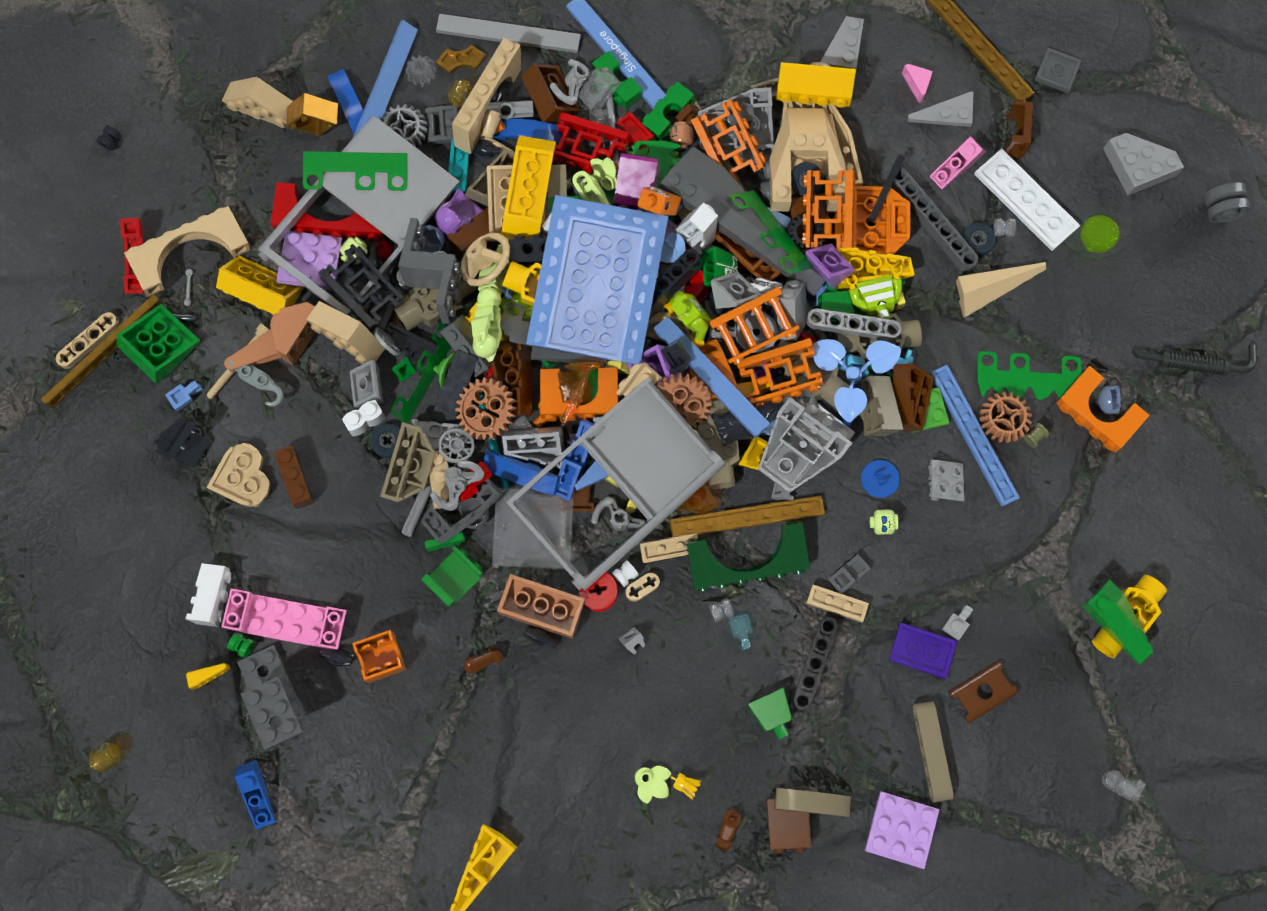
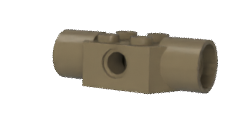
M462 280V284L458 286L459 298L454 304L455 313L464 309L463 298L478 290V286H470ZM414 287L409 290L410 299L404 304L399 305L397 309L394 308L407 331L421 323L431 328L438 324L437 320L440 319L436 306L438 289Z
M896 313L889 314V320L898 321L902 328L901 333L895 340L888 341L834 332V340L844 346L846 354L855 353L858 357H863L864 360H867L866 351L873 342L887 341L899 346L901 349L921 346L922 332L918 320L901 321ZM856 322L855 326L851 328L857 329L858 323ZM868 324V328L870 331H877V326L875 324ZM887 327V331L889 334H896V329L894 327Z
M782 340L776 348L793 344L795 342H793L792 340ZM801 354L790 357L793 367L803 364ZM814 357L807 358L811 374L821 372L824 386H821V389L815 392L808 390L802 393L815 402L824 399L836 409L834 397L837 390L841 387L849 388L850 385L838 377L839 367L832 371H824L816 365ZM788 365L782 366L785 368V379L787 381L792 380ZM806 372L796 374L798 385L810 382Z
M712 401L711 412L708 413V418H703V424H699L697 427V432L701 439L726 464L708 480V487L711 489H724L735 486L734 467L739 464L740 460L738 441H734L724 447L715 423L711 418L712 413L721 414L728 411L721 401Z

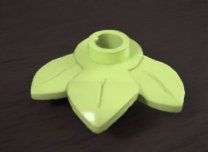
M608 157L604 161L601 159H591L590 162L594 174L591 176L596 178L604 189H616L617 169L613 161Z
M655 766L651 769L647 767L638 769L635 773V782L638 785L637 794L639 798L648 804L652 796L656 798L668 797L669 789L665 780L670 777L671 772L662 766ZM644 774L648 775L647 781L642 780Z

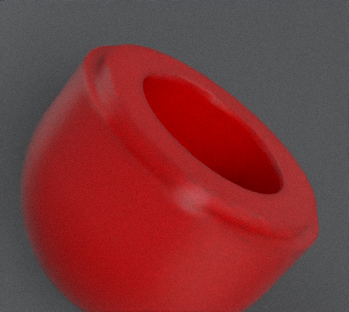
M381 241L376 245L379 259L387 260L392 254V246L387 241Z

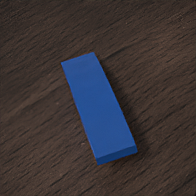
M585 419L581 420L576 437L572 440V443L593 426L594 423ZM581 444L564 458L558 475L560 479L555 495L571 501L576 490L575 485L581 479L590 454Z
M492 449L486 450L484 465L490 472L519 485L525 486L543 470L531 462L524 463L514 457H505ZM547 472L530 489L554 496L560 477Z

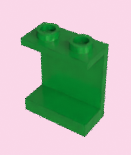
M455 546L452 548L453 552L430 575L426 574L421 579L450 609L484 576L481 572L483 568L476 561L472 563L468 559L470 555L462 547L458 549Z

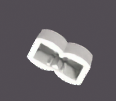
M372 400L363 404L359 410L347 413L342 420L351 435L358 436L369 427L380 424L386 417L376 400Z

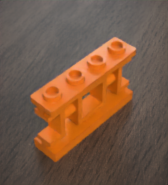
M730 99L721 104L725 111L724 114L710 121L707 114L704 113L692 119L691 122L711 159L725 168L719 155L721 154L723 161L731 157L734 158L737 166L729 170V173L736 181H739L735 173L736 171L751 165L753 171L757 172L766 167L764 163L767 161L763 153H759L756 148L758 142L755 136H751L748 131L750 128L746 118L742 119L739 113L742 111L739 103ZM729 107H731L741 131H739L737 125L727 129L723 119L732 115ZM703 121L707 127L717 123L720 133L712 137L715 144H713ZM734 131L742 147L726 155L719 138ZM745 141H747L758 163L757 165L754 159L743 162L740 152L748 149Z
M838 170V180H820L821 171H807V175H804V186H807V194H804L803 204L806 206V213L803 214V225H806V233H803V244H806V248L819 247V238H837V248H853L855 171ZM813 177H815L816 185H825V196H815V204H813ZM843 177H846L845 204H843V196H833V185H843ZM820 200H838L837 219H820ZM813 215L814 223H824V234H814V242H812ZM842 215H845L844 242H842L841 234H832V223H842Z
M809 338L744 358V361L737 364L742 378L751 376L755 391L746 394V397L756 409L764 407L765 403L781 402L788 396L792 398L801 396L802 392L808 390L810 392L818 391L821 389V386H824L821 372L811 374L807 358L816 356L811 339ZM801 354L803 364L793 367L790 357ZM764 365L766 376L756 378L753 368ZM788 365L792 380L774 385L770 370ZM806 372L810 382L798 385L796 374ZM769 383L772 393L761 396L759 385Z

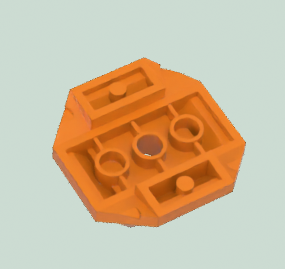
M855 186L853 247L868 252L869 250L876 251V253L884 255L895 254L910 239V202L891 188L876 221L872 222L868 218L883 187ZM834 212V219H837V212ZM842 215V223H834V234H841L842 242H844L845 215ZM866 222H872L875 226H868Z

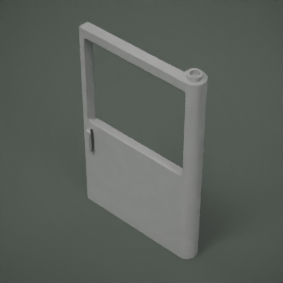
M372 116L342 152L407 153V189L404 191L389 190L388 173L375 172V188L373 190H357L355 187V172H323L322 188L319 190L309 189L258 248L260 252L258 256L265 262L268 260L273 261L329 306L348 316L352 313L348 307H345L275 253L273 249L326 189L398 245V248L378 270L383 275L402 253L410 218H418L420 226L424 227L459 185V181L375 116ZM366 175L361 176L359 184L363 187H368L371 184L370 177ZM395 176L392 178L391 183L394 187H401L404 181L402 177ZM319 178L312 186H316L319 183ZM370 281L359 293L361 298L374 287Z
M647 377L506 503L574 578L572 583L579 591L582 588L586 591L726 464L716 452L708 447L651 382L650 378ZM579 444L587 450L647 518L646 523L586 576H582L517 503V499Z

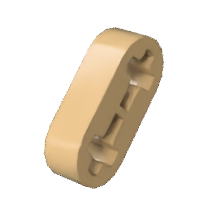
M648 573L631 583L626 588L627 599L637 602L654 592L659 587V577L654 573ZM650 577L651 580H656L654 587L648 585L644 588L643 585L647 583V578ZM640 587L642 588V590L638 592V597H635L634 595H629L631 593V588H634V590H637Z

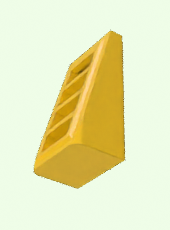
M223 663L188 672L186 677L189 689L195 690L231 669L230 665Z

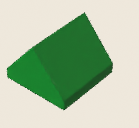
M407 357L392 368V371L401 382H404L417 372Z

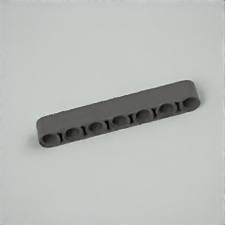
M900 167L897 176L901 177L902 180L895 179L891 188L910 202V211L958 269L964 273L971 272L978 262L977 254L907 170ZM906 190H911L913 194H908ZM921 203L925 208H920L917 204ZM929 217L935 218L937 222L930 221ZM941 231L946 232L948 236H943ZM952 245L958 246L960 250H955ZM964 259L970 260L972 264H966Z

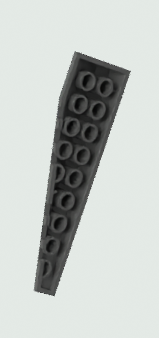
M692 147L662 180L661 189L682 197L680 205L692 212L702 203L710 205L718 215L717 230L790 280L806 283V291L815 296L825 282L814 267L795 273H788L779 262V258L789 256L782 246L769 248L760 237V234L770 231L752 207L739 209L730 198L731 194L746 191L723 166L695 147ZM735 197V201L739 205H745V201L742 198ZM765 236V240L769 244H775V240L772 237ZM784 261V265L788 269H794V265L790 261Z

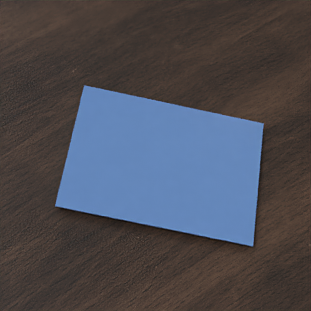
M555 195L526 344L627 364H640L668 216Z

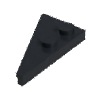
M387 322L385 329L422 377L423 373L417 368L420 357L426 350L433 356L439 346L393 323ZM428 356L422 358L421 367L426 366Z

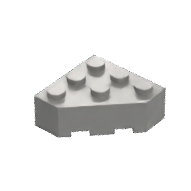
M1128 133L1109 139L1103 148L1127 196L1176 177L1184 168L1176 151Z

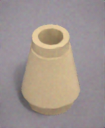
M486 110L483 117L482 136L493 138L501 119L499 118L500 113Z

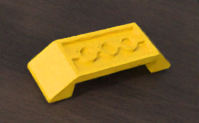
M519 135L501 235L505 236L507 241L508 239H513V236H525V239H532L533 235H540L556 145L554 141Z

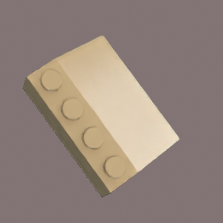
M513 165L487 166L489 233L501 234ZM545 206L543 211L541 227L545 222ZM541 230L540 235L546 238V233Z

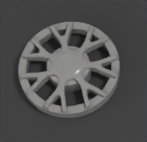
M379 327L373 330L374 337L377 338L379 343L389 353H392L394 356H399L402 353L400 347L387 332Z
M450 429L441 435L438 442V450L446 461L458 463L459 460H468L472 456L474 440L469 436L468 432H464L462 429ZM456 433L457 438L451 439L450 434ZM462 434L467 436V438L464 441L460 439ZM442 440H448L449 445L443 444ZM464 444H471V448H464ZM449 448L450 452L444 454L442 450ZM462 451L467 454L464 458L460 455ZM452 453L457 454V459L451 458Z

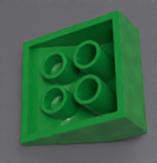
M162 304L116 335L117 347L155 384L169 375L200 343V340Z

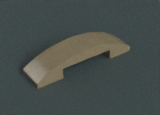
M776 788L775 809L850 817L851 796Z

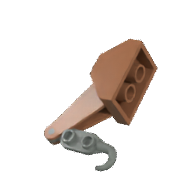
M308 302L280 309L278 313L273 315L269 331L228 357L224 362L225 367L230 372L237 371L238 376L243 381L260 390L275 392L277 399L274 402L265 403L270 407L277 406L282 402L284 398L283 390L275 384L267 373L254 366L283 358L284 361L293 366L296 364L315 334V331L310 328L312 325L306 320L315 306Z

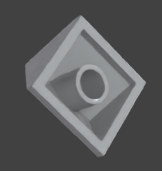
M738 271L712 279L711 281L716 309L737 307L761 295Z
M370 360L351 370L350 379L354 407H361L366 402L376 400L378 404H384L380 371L376 361Z

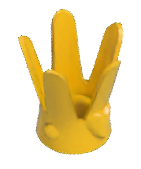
M679 773L677 779L671 777V779L675 780L673 787L685 793L693 800L692 797H695L694 792L697 791L696 787H699L702 781L688 778Z

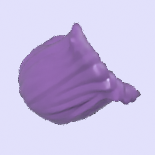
M457 189L452 199L441 206L436 212V224L446 235L449 233L454 235L461 230V225L465 223L467 226L472 223L473 217L483 210L470 198L465 197L462 190Z

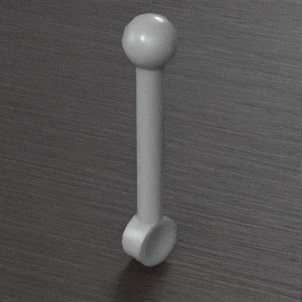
M187 269L185 272L187 275V289L184 305L190 306L191 277L194 273L191 269Z

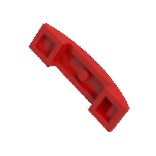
M140 218L120 219L121 238H124V252H127L131 247L144 244ZM125 256L126 275H123L125 294L144 293Z

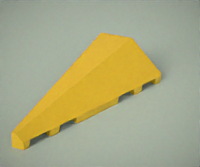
M485 824L480 829L481 831L473 847V852L465 868L450 911H466L518 848L503 834Z

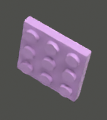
M289 231L284 238L281 257L322 289L331 290L320 279L318 272L323 268L326 269L329 264L335 270L338 269L342 238ZM279 267L277 283L304 286Z
M880 791L864 851L925 869L939 809Z

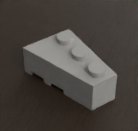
M563 426L508 430L502 436L504 455L540 462L543 465H549L566 450ZM564 458L555 465L559 469H561Z

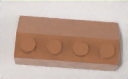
M510 574L497 612L499 615L573 639L585 599Z

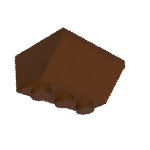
M534 63L521 76L543 122L556 123L560 121L561 112L575 115L581 111L577 103L569 105L560 100L551 90L550 84L556 83L558 88L566 96H569V87L566 85L565 77L558 65Z

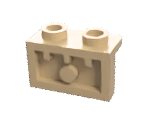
M647 363L635 364L630 369V375L627 379L625 378L619 384V389L616 393L619 396H627L647 377L657 386V382L662 377Z

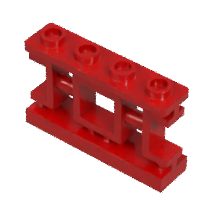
M561 112L559 117L560 123H558L557 128L563 135L559 144L555 145L552 162L565 163L570 168H581L586 173L592 174L594 171L591 166V159H598L599 155L613 160L617 149L626 152L627 147L631 143L629 132ZM571 129L579 132L576 140L569 138L572 132ZM583 139L597 143L592 155L579 152ZM605 140L612 142L610 150L603 148ZM566 145L573 146L570 152L571 155L563 153ZM614 163L615 166H616V169H617V171H618V169H619L618 164H617V163Z

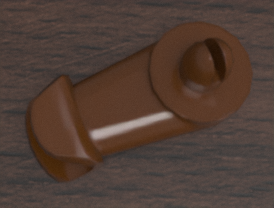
M495 646L488 648V652L477 657H468L469 659L466 658L464 669L467 673L474 674L493 662H502L503 656Z
M728 810L723 816L719 837L717 836L715 841L716 847L721 850L727 851L731 848L732 839L741 823V815L738 811Z

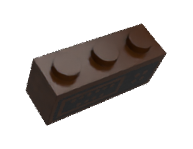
M291 445L275 451L274 455L292 505L296 509H300L315 503L297 450Z

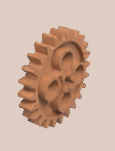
M679 373L678 378L671 374L670 380L664 377V383L657 382V389L679 413L683 414L681 416L689 425L697 428V422L703 424V418H708V413L711 412L712 406L711 392H708L707 386L703 387V381L697 383L696 376L691 380L689 379V374L685 378H682L681 373Z
M483 378L482 381L476 379V385L470 382V389L464 387L463 389L466 393L459 394L462 401H456L460 405V408L455 409V411L460 412L456 419L462 420L459 426H465L463 431L470 432L469 436H476V439L479 440L482 437L483 440H489V437L496 439V434L499 436L503 435L501 430L508 431L507 424H513L509 419L510 417H516V415L511 413L512 410L517 409V407L511 405L516 400L509 398L513 393L510 391L506 392L508 386H502L503 382H496V379L493 378L490 380ZM482 392H484V393H485V397H484V399L481 401L480 395H481ZM473 400L478 404L485 406L487 409L499 414V418H497L492 413L486 412L485 409L474 405L472 403ZM500 400L501 405L499 409H496V403ZM473 409H475V410H476V414H475V416L472 418L471 413H472ZM491 418L492 422L490 426H487V420Z

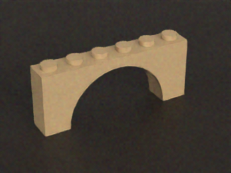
M503 38L452 123L455 147L470 154L479 141L484 114L493 94L504 79L514 83L521 71V49L519 44Z
M229 206L218 208L214 213L203 215L194 222L185 223L176 230L167 231L156 239H149L144 244L131 247L127 252H124L147 297L164 290L161 281L162 265L168 254L184 242L196 239L214 241L225 247L233 258L250 251L249 244Z

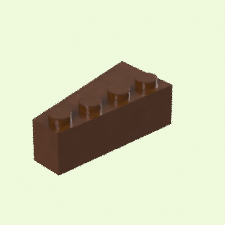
M508 338L500 341L491 365L496 382H503L502 386H508L506 392L510 391L513 393L509 398L516 400L511 404L517 407L516 410L511 412L516 417H510L509 420L517 421L532 415L531 346L510 342Z

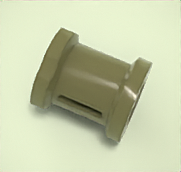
M1038 423L1023 438L1030 447L1036 448L1043 438L1049 436V432L1042 424Z

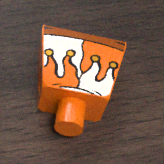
M648 185L643 187L638 207L659 215H676L682 197Z

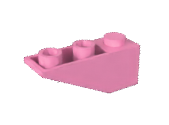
M969 137L930 175V178L941 189H944L971 167L986 151L975 139Z

